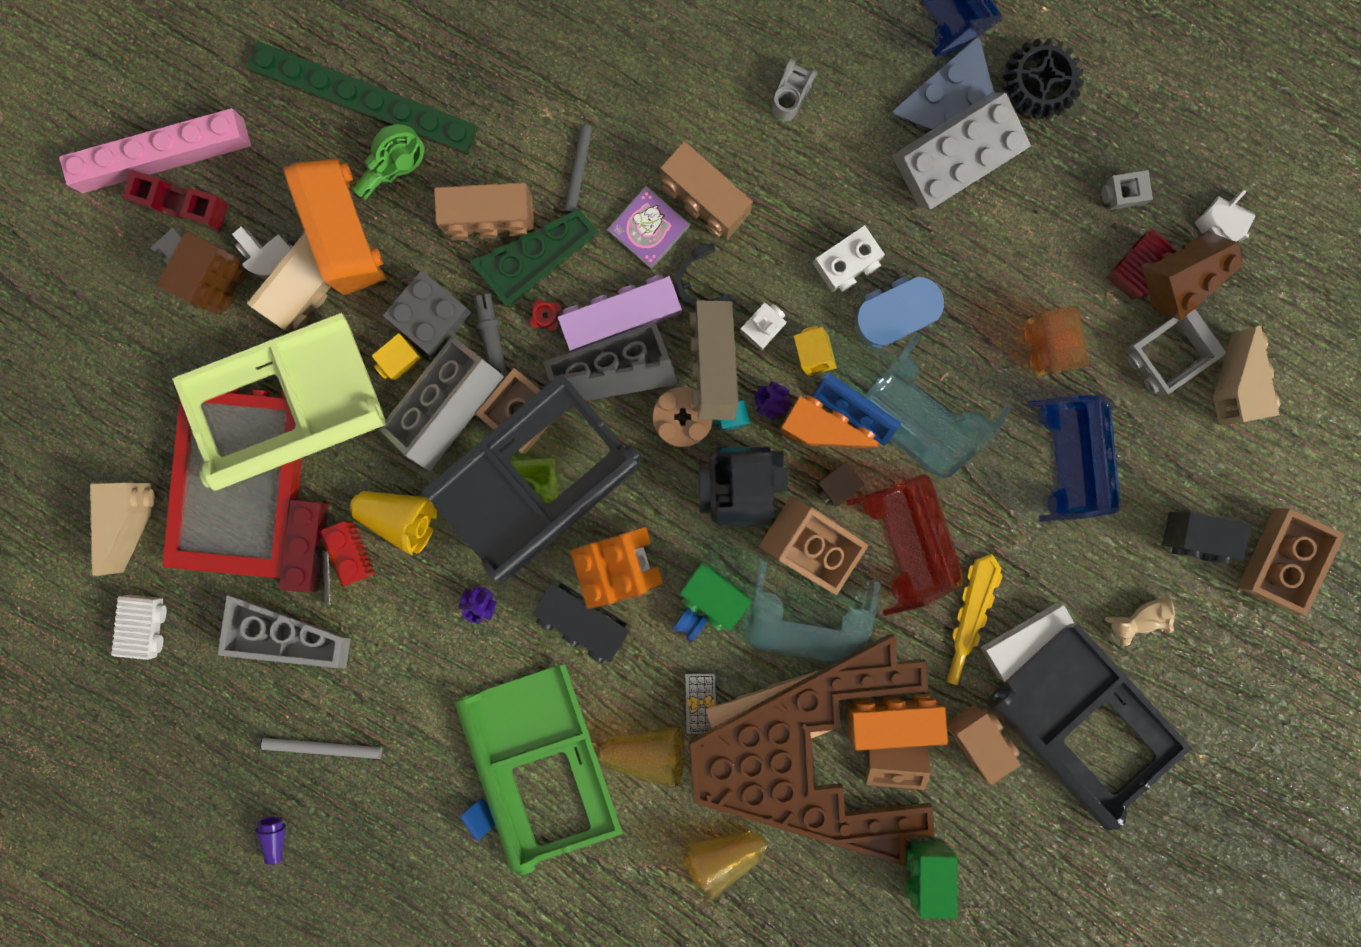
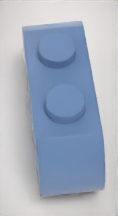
M905 276L891 283L893 288L882 293L881 289L871 292L865 296L866 301L858 308L855 315L854 326L858 337L866 345L880 349L934 323L940 318L944 308V298L940 288L933 281L925 277L917 276L909 280Z

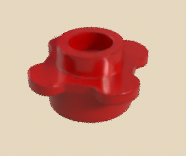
M540 299L534 301L532 305L534 308L533 317L530 318V325L533 328L545 327L549 331H555L559 326L557 317L561 312V306L557 302L550 304ZM544 313H548L547 318L543 317Z

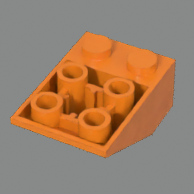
M809 395L806 398L800 396L795 400L778 429L780 433L802 446L871 449L879 445V442L873 439L875 437L874 433L862 426L853 428L847 424L849 421L847 417L836 411L832 413L826 412L821 409L823 404Z

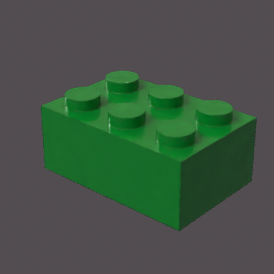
M700 560L680 587L681 602L695 613L699 609L706 613V621L719 631H722L723 628L731 631L753 602L748 594L702 560Z

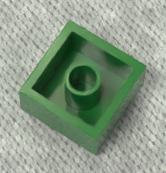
M910 841V850H906V868L910 869V880L905 881L906 899H910L911 908L916 910L920 919H957L958 857L946 841Z

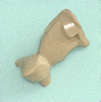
M1160 598L1143 604L1130 618L1110 616L1105 617V621L1111 623L1113 634L1119 638L1120 645L1128 646L1136 633L1146 634L1157 629L1166 633H1172L1174 631V604L1170 598Z

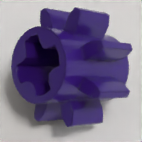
M771 381L769 386H762L755 395V402L759 406L756 412L775 421L776 416L785 415L789 411L792 402L787 396L790 390L774 381Z
M476 586L472 592L464 590L459 600L458 609L462 610V616L467 621L481 623L484 618L491 620L497 601L492 600L493 593L485 587Z

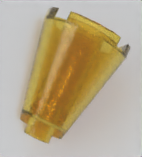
M672 726L608 738L606 744L601 745L600 761L604 762L607 769L669 788L678 786L682 777L684 759H680V749H684L682 730L680 727Z
M753 831L707 839L681 846V852H688L689 856L683 859L696 890L702 888L706 894L701 897L705 904L715 899L765 859L764 852L767 851L762 835H756Z

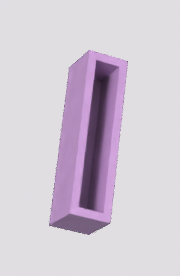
M657 275L647 279V284L635 288V285H629L618 290L619 295L608 298L607 295H602L590 300L591 305L580 308L579 305L564 309L562 311L563 315L558 316V320L570 352L654 321L658 323L682 314V308L670 276L663 278L662 275Z

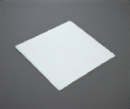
M322 551L325 603L330 605L328 552Z

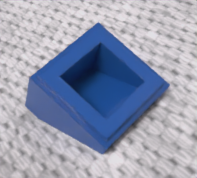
M483 798L467 807L460 815L462 822L476 841L481 839L495 826L489 806Z

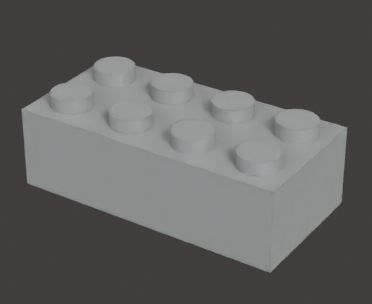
M991 92L899 150L892 157L917 206L931 210L1023 152L1031 144L1007 94Z
M452 336L385 420L386 425L379 427L378 430L405 456L430 471L491 393L496 390L504 376Z

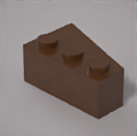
M1208 232L1182 245V250L1174 254L1168 252L1162 255V260L1154 264L1148 262L1141 267L1153 309L1181 321L1191 311L1195 310L1212 292L1216 291L1233 273L1237 272L1243 265L1238 242Z

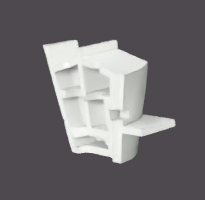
M1243 190L1237 193L1231 201L1217 196L1208 209L1195 222L1203 235L1211 232L1236 242L1247 239L1249 237L1247 232L1255 218V213L1236 205L1247 191Z

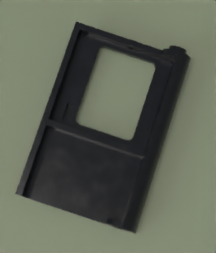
M561 373L428 485L421 493L433 503L482 560V566L493 580L502 585L641 467L638 464L641 457L630 444L626 448ZM570 407H574L609 447V453L556 499L546 503L512 465L510 459L512 455Z
M1078 623L1069 624L1058 632L990 696L987 703L991 710L1105 830L1121 828L1126 822V808L1192 749ZM1105 702L1112 706L1154 752L1153 759L1114 793H1111L1064 742L1067 735Z

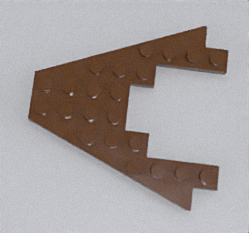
M888 634L689 740L694 803L898 865H906L905 838L934 835L933 806L930 803L845 811L844 787L841 783L814 786L811 732L840 729L839 700L928 691L927 662L924 659L897 661L896 637L893 634Z

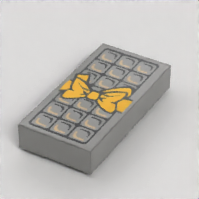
M715 672L685 673L687 734H702L711 729L706 709L716 705Z

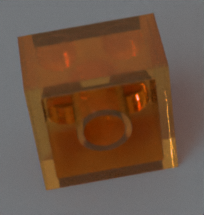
M1078 306L1041 312L1027 320V325L1024 328L1025 337L1028 343L1031 342L1033 354L1030 355V364L1032 370L1036 371L1037 378L1071 372L1090 366Z

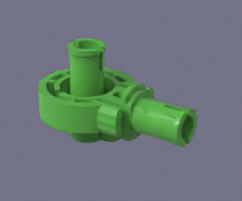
M401 124L383 127L373 139L371 154L365 160L368 169L351 186L353 191L366 200L381 182L392 183L397 176L408 174L416 169L424 156V145L417 133L411 127Z

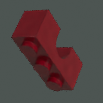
M134 170L130 171L122 197L138 207L216 231H221L229 203L216 195L190 187L187 190L167 183L160 178Z
M290 500L279 590L304 593L319 591L322 561H318V544L321 537L319 531L327 528L330 503Z

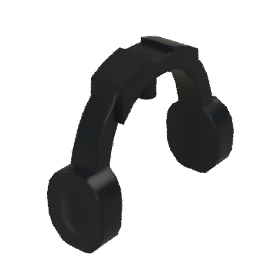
M713 243L693 249L691 251L692 255L682 262L678 271H675V285L678 287V294L687 304L690 303L696 306L697 300L691 298L685 292V289L692 286L690 282L683 284V274L691 263L716 251ZM731 294L705 300L734 302Z

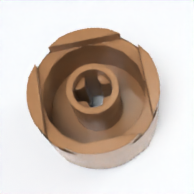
M677 387L668 390L661 395L653 410V424L657 434L664 442L676 448H689L697 445L707 436L712 426L713 420L698 419V410L692 407L693 389L689 387ZM681 410H685L686 415L691 416V420H687L685 426H681L679 420H674V416L679 415Z

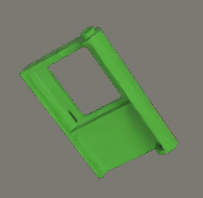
M565 664L556 665L470 694L453 702L512 873L517 872L519 876L526 875L534 871V865L540 861L623 834ZM563 752L568 757L591 827L588 830L540 845L535 840L513 775V769Z

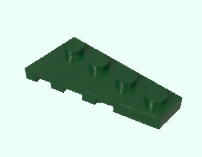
M577 209L546 224L537 231L529 232L519 237L520 239L505 246L502 245L492 250V252L469 262L506 307L509 308L599 233L581 210Z

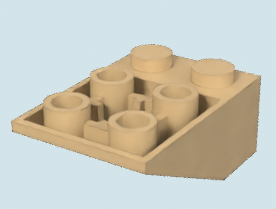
M1261 325L1232 333L1227 354L1225 355L1213 396L1219 426L1279 415L1280 399L1277 392L1274 391L1272 381L1274 369L1268 361L1266 351L1268 340L1266 334L1262 332Z

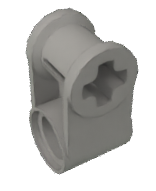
M790 59L780 80L771 107L773 115L778 120L789 121L795 117L818 71L804 69L796 65L795 60ZM788 99L792 102L793 106L791 108H784L779 104V101Z

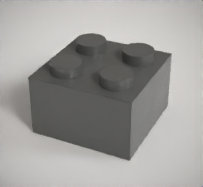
M421 270L383 316L427 354L435 358L449 339L456 334L473 313Z

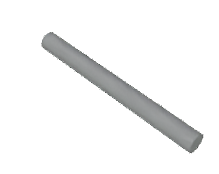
M263 738L261 743L262 750L372 759H381L382 747L273 738Z

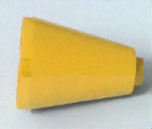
M362 491L355 495L350 503V511H352V517L410 555H413L412 552L420 553L427 545L434 530L429 527L431 518L437 519V508L427 497Z

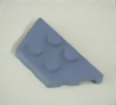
M977 37L895 108L891 113L892 117L898 120L902 118L916 124L915 127L931 131L991 92H994L980 39Z

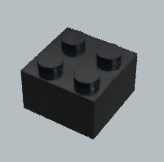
M1169 511L1162 546L1172 548L1171 554L1231 565L1232 559L1244 561L1251 525L1193 512Z

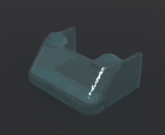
M916 333L893 358L863 397L901 422V425L890 440L935 476L949 478L996 436L1012 408L1006 405L990 421L974 411L965 412L958 419L912 383L918 376L919 368L917 363L908 355L922 337Z
M758 559L751 599L753 602L750 604L746 627V639L752 647L835 663L867 645L874 626L881 586L880 581L868 578L863 609H853L847 612L842 621L841 631L782 620L784 607L781 599L773 593L762 591L767 561Z

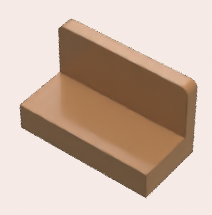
M928 746L869 749L866 785L926 789L930 776Z

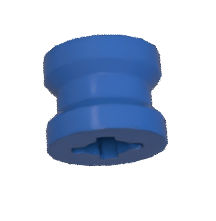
M687 607L672 629L676 632L684 633L686 639L689 642H693L707 623V619L704 615L699 616Z

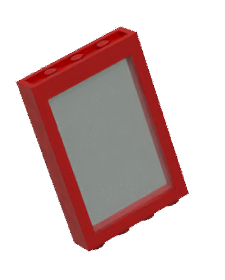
M235 389L203 402L201 406L220 456L225 457L292 431L296 424L284 393L280 392V398L269 397L268 391L251 390L250 395L239 394L240 389ZM179 398L162 567L281 579L290 500H298L302 458L217 491L212 490L211 487L207 488L200 478V471L203 470L204 460Z

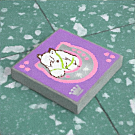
M645 186L607 231L652 270L687 231L690 224Z

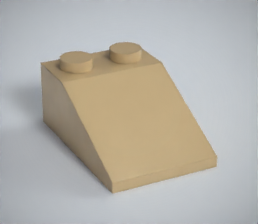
M149 483L90 484L92 576L122 573L152 513V507L155 503L154 491Z

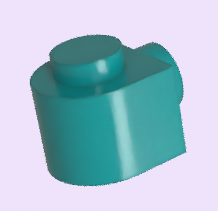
M738 399V408L734 420H713V425H719L720 432L750 425L745 401H739Z

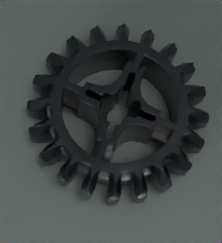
M1040 38L1035 39L1032 45L1026 42L1022 45L1021 50L1016 49L1013 52V59H1009L1005 65L1008 70L1003 72L1002 78L1008 81L1002 87L1003 90L1011 91L1007 96L1010 101L1015 99L1014 110L1020 107L1024 108L1023 117H1027L1030 112H1033L1034 120H1038L1042 114L1046 120L1051 119L1054 113L1060 116L1065 112L1064 108L1070 109L1074 105L1073 100L1080 96L1081 92L1078 89L1083 86L1084 80L1078 77L1083 74L1084 69L1075 67L1080 62V58L1072 59L1070 57L1073 48L1067 49L1066 52L1062 50L1063 41L1058 42L1056 46H1053L1052 38H1048L1044 45ZM1041 59L1037 68L1022 70L1026 62ZM1041 73L1042 76L1045 77L1044 80H1047V83L1045 85L1043 82H1041V79H1039V75ZM1025 86L1031 89L1033 95L1026 90ZM1063 89L1061 96L1045 100L1049 90Z

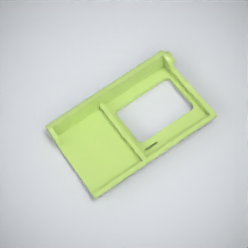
M342 313L172 378L204 460L203 470L200 471V478L205 487H211L214 491L386 425L384 414L351 328ZM276 375L295 420V428L292 431L225 457L220 456L202 411V403L263 378Z

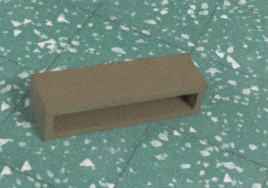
M697 300L695 311L689 313V330H694V337L690 338V355H695V363L691 364V381H696L697 389L692 391V407L697 408L698 419L734 420L738 408L732 301Z

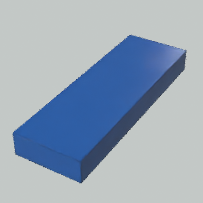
M829 372L826 373L812 394V397L831 410L847 417L849 422L857 428L862 426L874 433L875 437L873 439L883 446L887 444L901 425L900 421Z

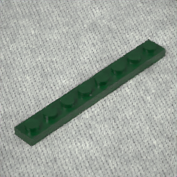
M259 41L256 43L247 69L252 73L390 126L397 124L409 126L419 137L466 155L469 153L478 130L477 125Z

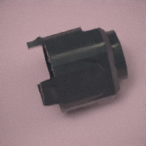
M770 446L714 448L709 453V462H699L700 514L711 513V520L716 525H772L781 510H773V493L789 490L788 467H783L784 452L771 451Z

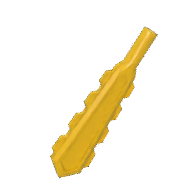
M992 554L975 559L974 564L970 565L967 578L969 584L963 589L961 598L964 601V605L958 609L956 618L959 621V625L953 629L952 633L955 654L946 682L958 685L966 656L972 651L973 647L978 646L980 640L979 629L986 624L988 618L985 614L986 610L992 607L995 599L993 591L999 587L1003 577L1000 573L1002 568Z

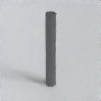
M581 125L564 208L566 213H571L577 208L592 133V127L589 125Z

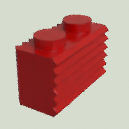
M343 521L319 531L341 587L371 577L376 572L372 570L373 565H370L371 560L368 559L369 555L366 554L367 549L363 548L365 544L361 543L362 538L359 537L360 533L357 532L358 527H355L356 522Z

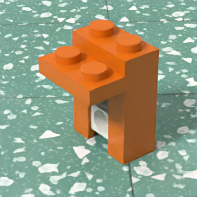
M646 527L570 550L587 609L640 596L647 593L648 589L663 584L659 568L650 569L644 546L651 544Z

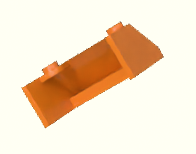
M339 159L298 162L285 166L284 173L324 281L342 295H347L388 280L386 274L379 267L383 265L381 254L377 247L372 249L367 242L348 188H350L349 181L353 180V176L348 164L342 163Z

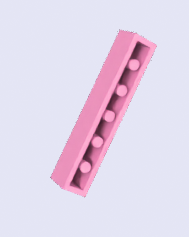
M231 108L59 156L67 186L81 193H86L128 181L131 170L150 175L251 146L244 118Z

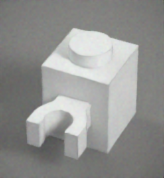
M764 303L744 324L739 333L761 352L786 325L787 322L783 319L785 314L774 304L769 307Z

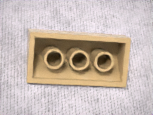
M306 232L303 233L247 303L280 328L290 333L306 325L309 319L307 316L314 307L318 308L327 298L326 292L331 287L321 276Z

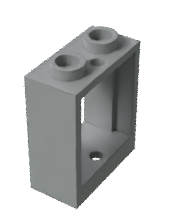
M1196 309L1191 311L1181 321L1170 316L1124 348L1128 354L1127 360L1135 370L1141 372L1145 378L1144 384L1146 388L1158 397L1170 394L1227 354ZM1177 323L1201 358L1165 382L1141 348Z

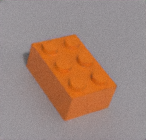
M929 694L913 695V700H901L900 696L883 697V702H871L870 698L853 699V704H846L848 740L855 750L948 744L945 707L936 699L931 698Z

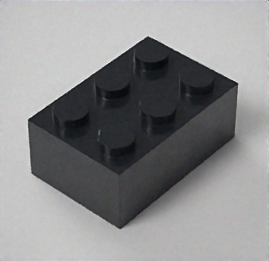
M559 580L551 583L532 614L538 618L536 623L549 631L555 628L563 633L562 639L574 647H577L579 644L589 650L587 654L600 663H603L604 660L611 663L632 627L601 606L587 609L584 596Z

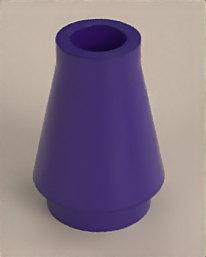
M280 817L263 818L258 821L255 833L264 856V863L268 865L280 863L283 860L282 852L286 825L282 823V818Z

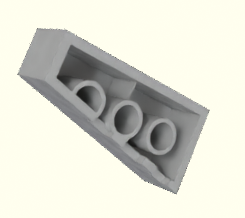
M227 595L218 656L347 668L351 639L245 599Z

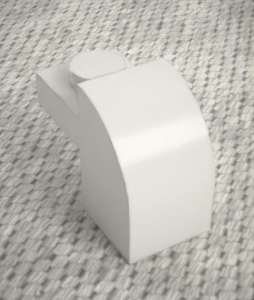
M240 227L232 234L239 242L235 246L248 259L242 265L250 272L264 279L270 276L293 247L287 239L279 234L263 247L252 233L243 227Z

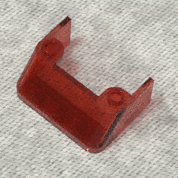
M921 474L846 500L847 506L863 502L867 515L874 520L883 519L901 573L894 578L891 586L892 595L897 603L882 610L884 616L926 607L962 586L963 571L934 484L928 475Z

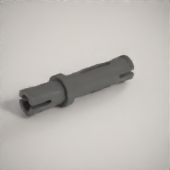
M484 294L483 297L478 295L473 297L478 320L476 326L477 330H480L486 360L490 366L504 376V380L508 375L498 332L500 324L499 320L495 318L491 299L492 295Z

